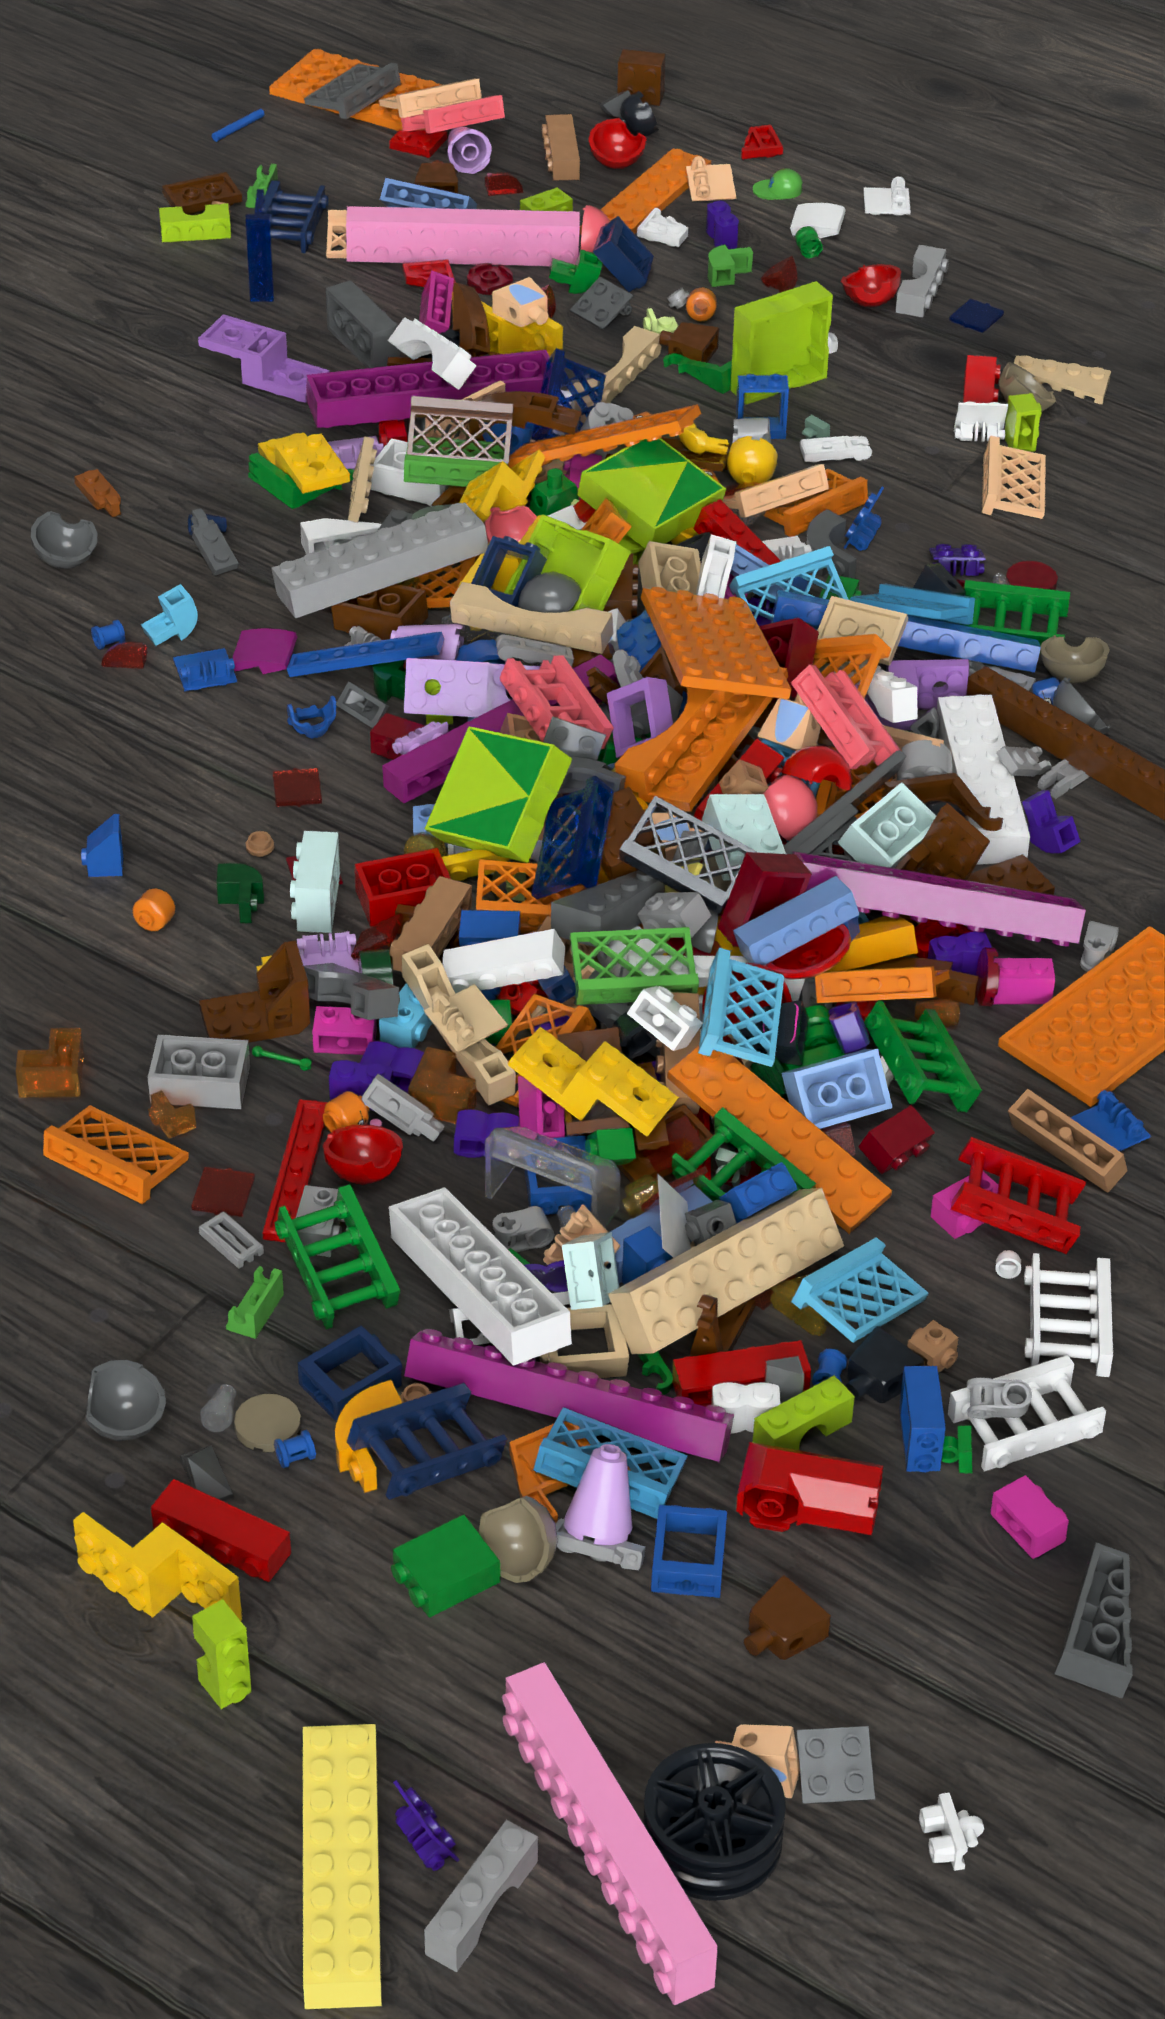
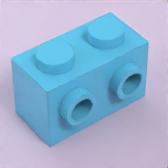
M406 983L399 992L398 1017L379 1019L380 1041L400 1048H415L419 1041L422 1042L425 1039L432 1022L424 1013V1008Z

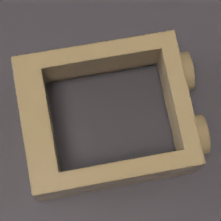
M612 1304L577 1310L567 1308L570 1311L571 1330L604 1328L608 1352L558 1356L556 1350L540 1355V1362L545 1364L552 1362L565 1365L567 1370L578 1373L580 1371H590L596 1373L598 1378L626 1376L629 1353L625 1336Z

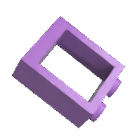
M646 677L607 693L611 724L614 727L612 732L616 758H620L628 748L657 737L673 724L667 682L664 679ZM646 700L651 737L636 743L630 705Z

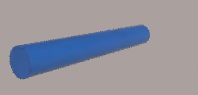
M258 109L212 133V139L217 142L265 116L264 111Z

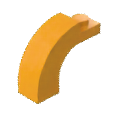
M392 1380L371 1386L354 1396L342 1409L336 1423V1460L339 1471L341 1473L349 1470L353 1481H359L364 1493L377 1489L376 1466L367 1447L353 1451L347 1443V1438L354 1419L403 1403Z

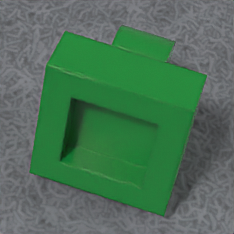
M958 1426V1439L951 1436L944 1437L942 1462L953 1463L959 1460V1473H973L971 1426Z

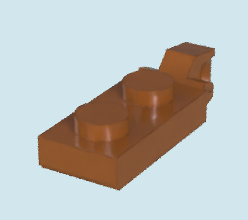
M98 469L89 470L74 476L76 486L97 510L104 508L111 517L121 515L119 506L121 498Z

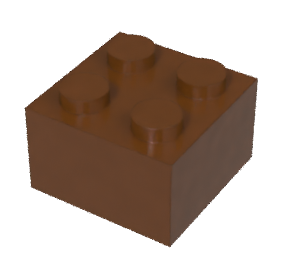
M623 49L618 61L617 93L629 90L632 95L640 91L644 96L640 98L643 103L648 102L649 105L660 106L665 91L666 54Z

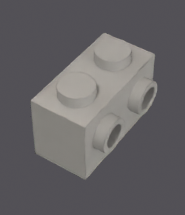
M699 892L656 893L645 902V906L637 914L644 929L689 927L691 938L712 916Z
M305 1185L296 1218L333 1206L337 1200L338 1189ZM337 1217L297 1231L303 1246L340 1234L342 1230L341 1226H339L340 1221L344 1222V1219L339 1220ZM333 1250L318 1254V1256L331 1257Z

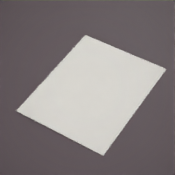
M658 1175L662 1247L675 1258L691 1249L690 1239L685 1230L687 1220L684 1213L688 1212V1204L677 1191Z

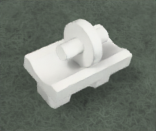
M950 1792L939 1794L938 1803L921 1808L919 1814V1822L924 1833L941 1830L943 1835L929 1838L928 1846L932 1862L951 1861L954 1871L965 1869L963 1855L967 1853L968 1847H975L978 1844L977 1837L984 1831L982 1819L976 1816H969L967 1810H962L956 1814Z

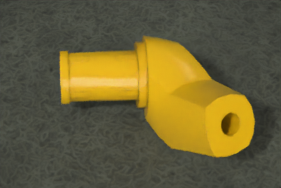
M695 423L685 427L684 432L678 435L680 441L696 454L701 455L705 451L726 455L728 447H725V445H728L727 439L708 437L704 431L696 427Z

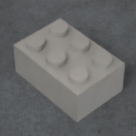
M158 1035L148 1074L150 1103L241 1109L250 1069L248 1040Z

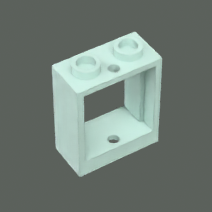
M612 1232L582 1235L563 1244L562 1250L571 1310L603 1307L611 1302L608 1294L619 1288ZM606 1261L611 1263L610 1269L605 1267Z

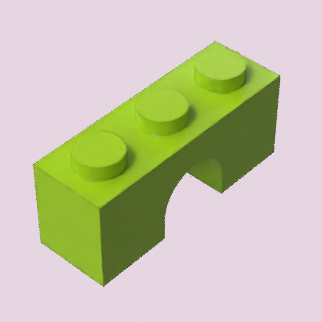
M228 204L205 205V211L199 215L185 214L182 206L159 208L162 242L231 238Z
M834 1375L755 1417L753 1442L799 1450L802 1437L812 1427L816 1426L827 1436L850 1424L853 1417L855 1396Z
M222 1599L192 1616L194 1638L205 1652L204 1656L196 1659L198 1680L220 1709L232 1703L240 1702L247 1694L251 1693L246 1627Z

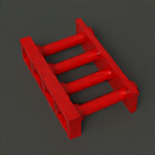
M971 1137L958 1156L959 1161L971 1165L969 1181H964L952 1199L950 1210L1067 1254L1080 1236L1081 1226L1067 1221L1069 1204H1073L1085 1187L1086 1181ZM983 1170L1000 1176L997 1194L981 1188ZM1012 1181L1028 1187L1026 1205L1009 1199ZM1040 1192L1057 1199L1055 1216L1038 1210Z

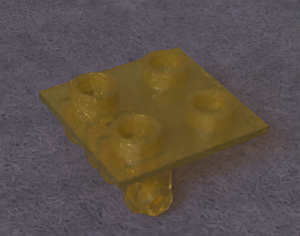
M808 1275L778 1283L770 1288L774 1291L770 1301L775 1309L783 1313L790 1320L794 1319L797 1325H801L812 1336H822L827 1328L824 1325L826 1319L809 1305L800 1310L791 1302L803 1278ZM821 1299L826 1305L835 1307L834 1302ZM842 1304L843 1309L855 1311L854 1307Z

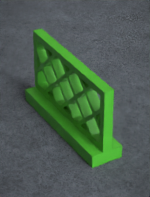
M427 437L433 445L441 439ZM421 438L413 445V452L424 453L430 447ZM452 439L458 445V447L462 445L465 441H467L462 439ZM445 441L437 448L442 455H449L455 450L448 441ZM478 441V443L484 449L492 443L487 441ZM473 443L462 450L467 457H475L480 453V450ZM498 444L488 452L493 459H504V451ZM415 445H421V446H425V447H422V448L419 449V448L416 447ZM442 447H446V448H450V449H448V450H443ZM467 449H472L475 451L470 453L467 451ZM406 451L404 482L467 487L470 481L500 462L407 455ZM492 451H497L500 453L495 455L494 453H492Z
M689 927L570 933L576 986V1005L635 1002L643 989L655 986H662L670 992H698L699 979L698 974L695 972ZM683 937L684 946L679 951H676L666 942L670 938ZM640 939H649L656 945L647 953L636 944ZM611 940H619L626 947L617 954L606 945ZM578 942H590L596 948L588 956L578 949ZM660 948L672 956L665 965L653 957ZM630 950H633L643 958L635 967L623 958ZM600 951L613 959L606 968L593 960ZM678 960L687 967L688 974L677 975L669 968ZM649 962L660 971L655 976H647L640 969ZM619 963L629 973L625 977H616L610 971ZM589 965L600 974L595 979H582L581 971Z

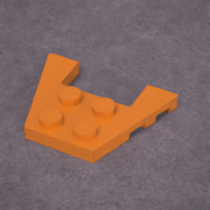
M567 1421L564 1422L569 1431L580 1429L577 1425ZM552 1424L511 1441L509 1452L520 1498L524 1496L533 1497L547 1508L553 1520L557 1523L558 1513L545 1495L569 1484L533 1471L540 1444L544 1438H547L554 1425ZM586 1438L575 1440L579 1447L590 1445ZM560 1442V1444L568 1446L566 1442Z

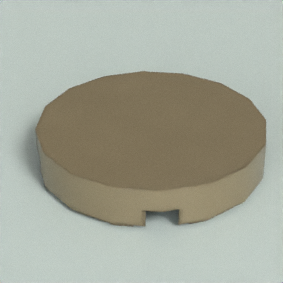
M262 1394L251 1397L241 1404L235 1413L234 1428L238 1440L247 1448L254 1450L255 1447L262 1449L263 1452H274L275 1439L280 1438L283 1441L298 1436V1431L301 1428V1415L297 1406L289 1398L278 1394Z

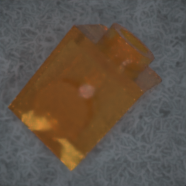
M162 1090L150 1095L152 1108H149L148 1111L151 1121L155 1126H160L168 1139L196 1128L195 1108L192 1104L174 1109Z

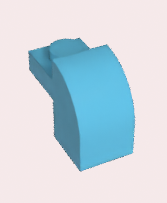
M179 584L158 596L164 612L141 624L144 633L155 646L174 635H177L180 640L185 639L193 631L197 623L198 612L193 598Z

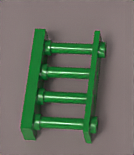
M965 580V596L975 598L973 624L959 625L1036 639L1040 646L1042 642L1053 637V635L1064 637L1065 639V635L1057 634L1059 616L1067 617L1070 592ZM980 607L996 609L994 627L978 625ZM1007 610L1022 612L1020 630L1004 628ZM1033 613L1049 615L1046 633L1031 631Z
M878 1000L864 1023L909 1104H915L923 1090L948 1094L957 1111L968 1112L982 1089L937 1012L932 1009H925L917 1022L892 1018L884 1002ZM901 1032L913 1033L916 1040L904 1038ZM912 1051L925 1053L928 1060L915 1058ZM924 1072L937 1074L939 1080L926 1078Z
M723 1107L714 1115L715 1134L688 1161L677 1153L672 1156V1173L675 1178L682 1184L695 1185L712 1202L720 1200L719 1197L725 1194L720 1188L747 1161L755 1162L761 1167L762 1172L782 1162L796 1183L798 1190L816 1188V1183ZM724 1142H730L738 1148V1153L709 1180L697 1168Z
M350 1184L338 1188L337 1200L333 1206L294 1219L290 1218L285 1206L279 1208L278 1220L275 1221L277 1235L280 1240L285 1239L313 1300L311 1302L313 1313L317 1320H322L326 1330L333 1326L334 1311L375 1297L382 1300L385 1309L398 1305L400 1288ZM337 1217L339 1220L344 1219L347 1226L346 1232L303 1246L297 1231ZM351 1244V1246L356 1245L360 1253L357 1259L315 1272L309 1257ZM362 1270L364 1273H369L372 1279L371 1285L331 1299L327 1298L321 1285Z

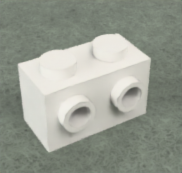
M662 986L643 989L627 1014L671 1050L675 1051L686 1048L703 1024V1022L696 1018L697 1013L686 1005L681 1006L673 999L674 995Z

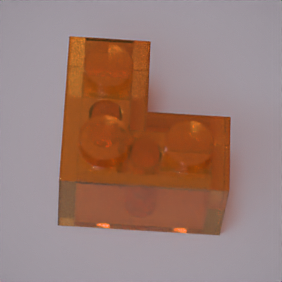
M51 1028L49 1050H18L16 1078L19 1098L78 1097L81 1095L84 1060L81 1028Z
M426 1047L408 1087V1094L428 1107V1110L434 1113L433 1117L437 1120L456 1124L458 1111L475 1110L476 1079L456 1075L455 1052Z

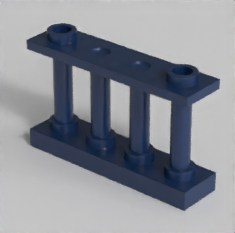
M272 180L251 226L252 248L261 249L264 240L274 238L301 241V253H306L309 244H313L314 232L324 209L328 208L329 196L325 195V186L320 185L316 196L289 194L281 190L280 181ZM283 202H286V203L306 204V205H312V206H311V208H307V207L287 206V205H280V204H283ZM278 214L303 216L307 218L306 220L275 216H278ZM273 226L299 228L302 230L301 232L270 228H273Z
M465 1383L353 1420L347 1443L353 1451L372 1447L392 1475L386 1492V1497L389 1500L402 1495L408 1496L421 1488L484 1466H493L500 1461L507 1438L503 1434L487 1440L465 1412L471 1394L470 1389ZM455 1419L474 1445L459 1449L439 1422ZM421 1428L428 1429L446 1454L432 1459L412 1431ZM400 1438L418 1464L404 1469L384 1441Z

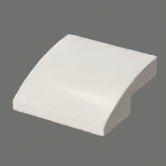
M805 203L797 205L790 227L792 235L795 236L799 229L807 226L813 227L819 238L838 235L846 210L843 206L830 203Z

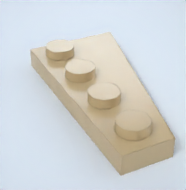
M1016 355L1014 364L1035 376L1034 379L1040 384L1047 383L1053 390L1059 392L1063 389L1073 391L1074 396L1082 399L1086 395L1095 398V403L1103 404L1110 381V370H1104L1100 367L1080 366L1076 363H1060L1051 359H1036L1030 356Z
M364 436L353 472L354 479L351 487L349 521L358 523L360 514H365L369 499L365 497L369 496L372 482L367 480L371 481L374 471V466L372 465L377 450L373 449L374 438Z

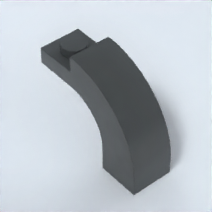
M826 509L810 522L807 529L806 545H810L811 552L830 546L834 554L831 559L838 575L855 579L857 559L836 547L845 541L846 519ZM827 567L817 571V574L821 577L829 573Z
M571 757V764L557 795L579 793L599 799L624 789L626 776L607 770L606 763L587 758Z

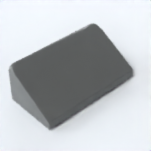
M799 1356L766 1361L765 1382L779 1386L780 1404L803 1392L804 1372Z

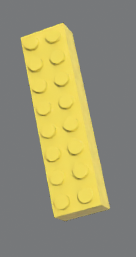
M376 1724L303 1727V1990L305 2009L382 2006Z

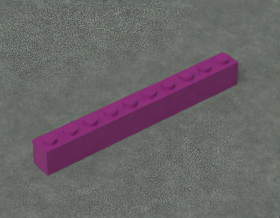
M602 655L573 668L597 704L602 702V700L592 693L586 671L596 667L620 685L615 673L614 664ZM512 699L382 765L384 788L402 803H406L443 784L469 726L499 733L507 713L524 716ZM547 700L551 706H560L557 700Z
M433 1329L421 1330L410 1340L404 1374L406 1377L446 1388L465 1383L472 1395L556 1418L564 1407L667 1448L718 1462L727 1453L734 1414L727 1413L720 1406L708 1405L705 1407L694 1404L692 1399L687 1397H667L662 1395V1392L657 1389L644 1388L641 1390L630 1387V1384L623 1380L614 1379L608 1381L598 1378L596 1373L590 1371H580L578 1373L567 1370V1367L563 1364L554 1362L545 1364L535 1361V1358L524 1363L512 1365L495 1346L482 1347L474 1345L473 1341L467 1338L457 1337L452 1339L444 1337L441 1332Z

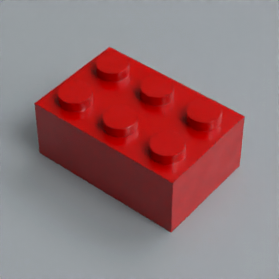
M438 848L354 864L355 890L370 927L396 922L395 911L398 904L416 907L417 904L423 902L428 887L433 886L439 876L451 879Z

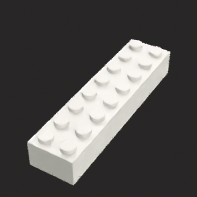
M992 695L938 697L937 712L940 719L938 735L939 739L944 740V745L951 751L952 773H956L983 807H991L990 818H1003L1002 829L989 831L981 828L972 818L967 816L968 821L990 840L976 865L998 864L1022 854L1027 858L1030 834L1014 776L1010 775L996 754L997 751L1005 746Z
M445 1187L389 1206L391 1238L512 1365L527 1362L532 1358L554 1352L571 1344L570 1311Z

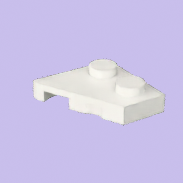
M654 208L637 228V236L648 241H657L668 246L679 247L688 237V228L676 222L671 216H668L666 219L661 216L659 208Z

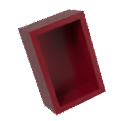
M746 852L717 928L733 947H739L733 930L804 893L812 875L811 871L796 854Z

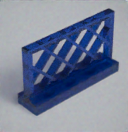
M257 189L255 213L246 214L250 302H274L270 214H265L264 189Z
M556 348L546 361L540 393L559 397L558 405L571 409L573 408L569 402L576 400L582 409L580 410L582 412L581 416L585 414L588 417L591 410L602 400L606 375L564 358L565 351ZM564 367L572 370L576 377L569 379L564 371ZM590 377L597 380V386L591 388L586 378ZM579 381L585 391L578 393L573 383ZM566 386L572 396L565 398L560 388ZM589 395L594 405L588 407L582 397ZM581 420L579 421V424L577 426L578 430H576V432L580 431L583 426ZM534 424L532 440L538 441L560 435L553 433L551 428Z
M598 777L588 778L585 788L555 799L548 810L532 890V896L537 900L578 884H582L587 889L597 885L614 791ZM566 807L558 816L559 809ZM575 811L576 814L571 818V820H570V821L567 823V825L565 826L564 823L568 820V818H569V817L573 814V812ZM562 827V828H563L562 831H561V832L557 835V837L553 840L554 835H555V834L559 831V829ZM569 835H571V838L560 849L559 847L562 845V843L567 839ZM572 849H573V853H572L571 856L569 857L568 854H569V853L572 851ZM556 851H558L557 855L549 863V859L553 856V854ZM566 858L567 861L562 865V867H561V868L557 871V873H556L555 870H556L557 867L562 863V861ZM551 875H554L552 879L547 883V885L544 886V883L548 880V878Z

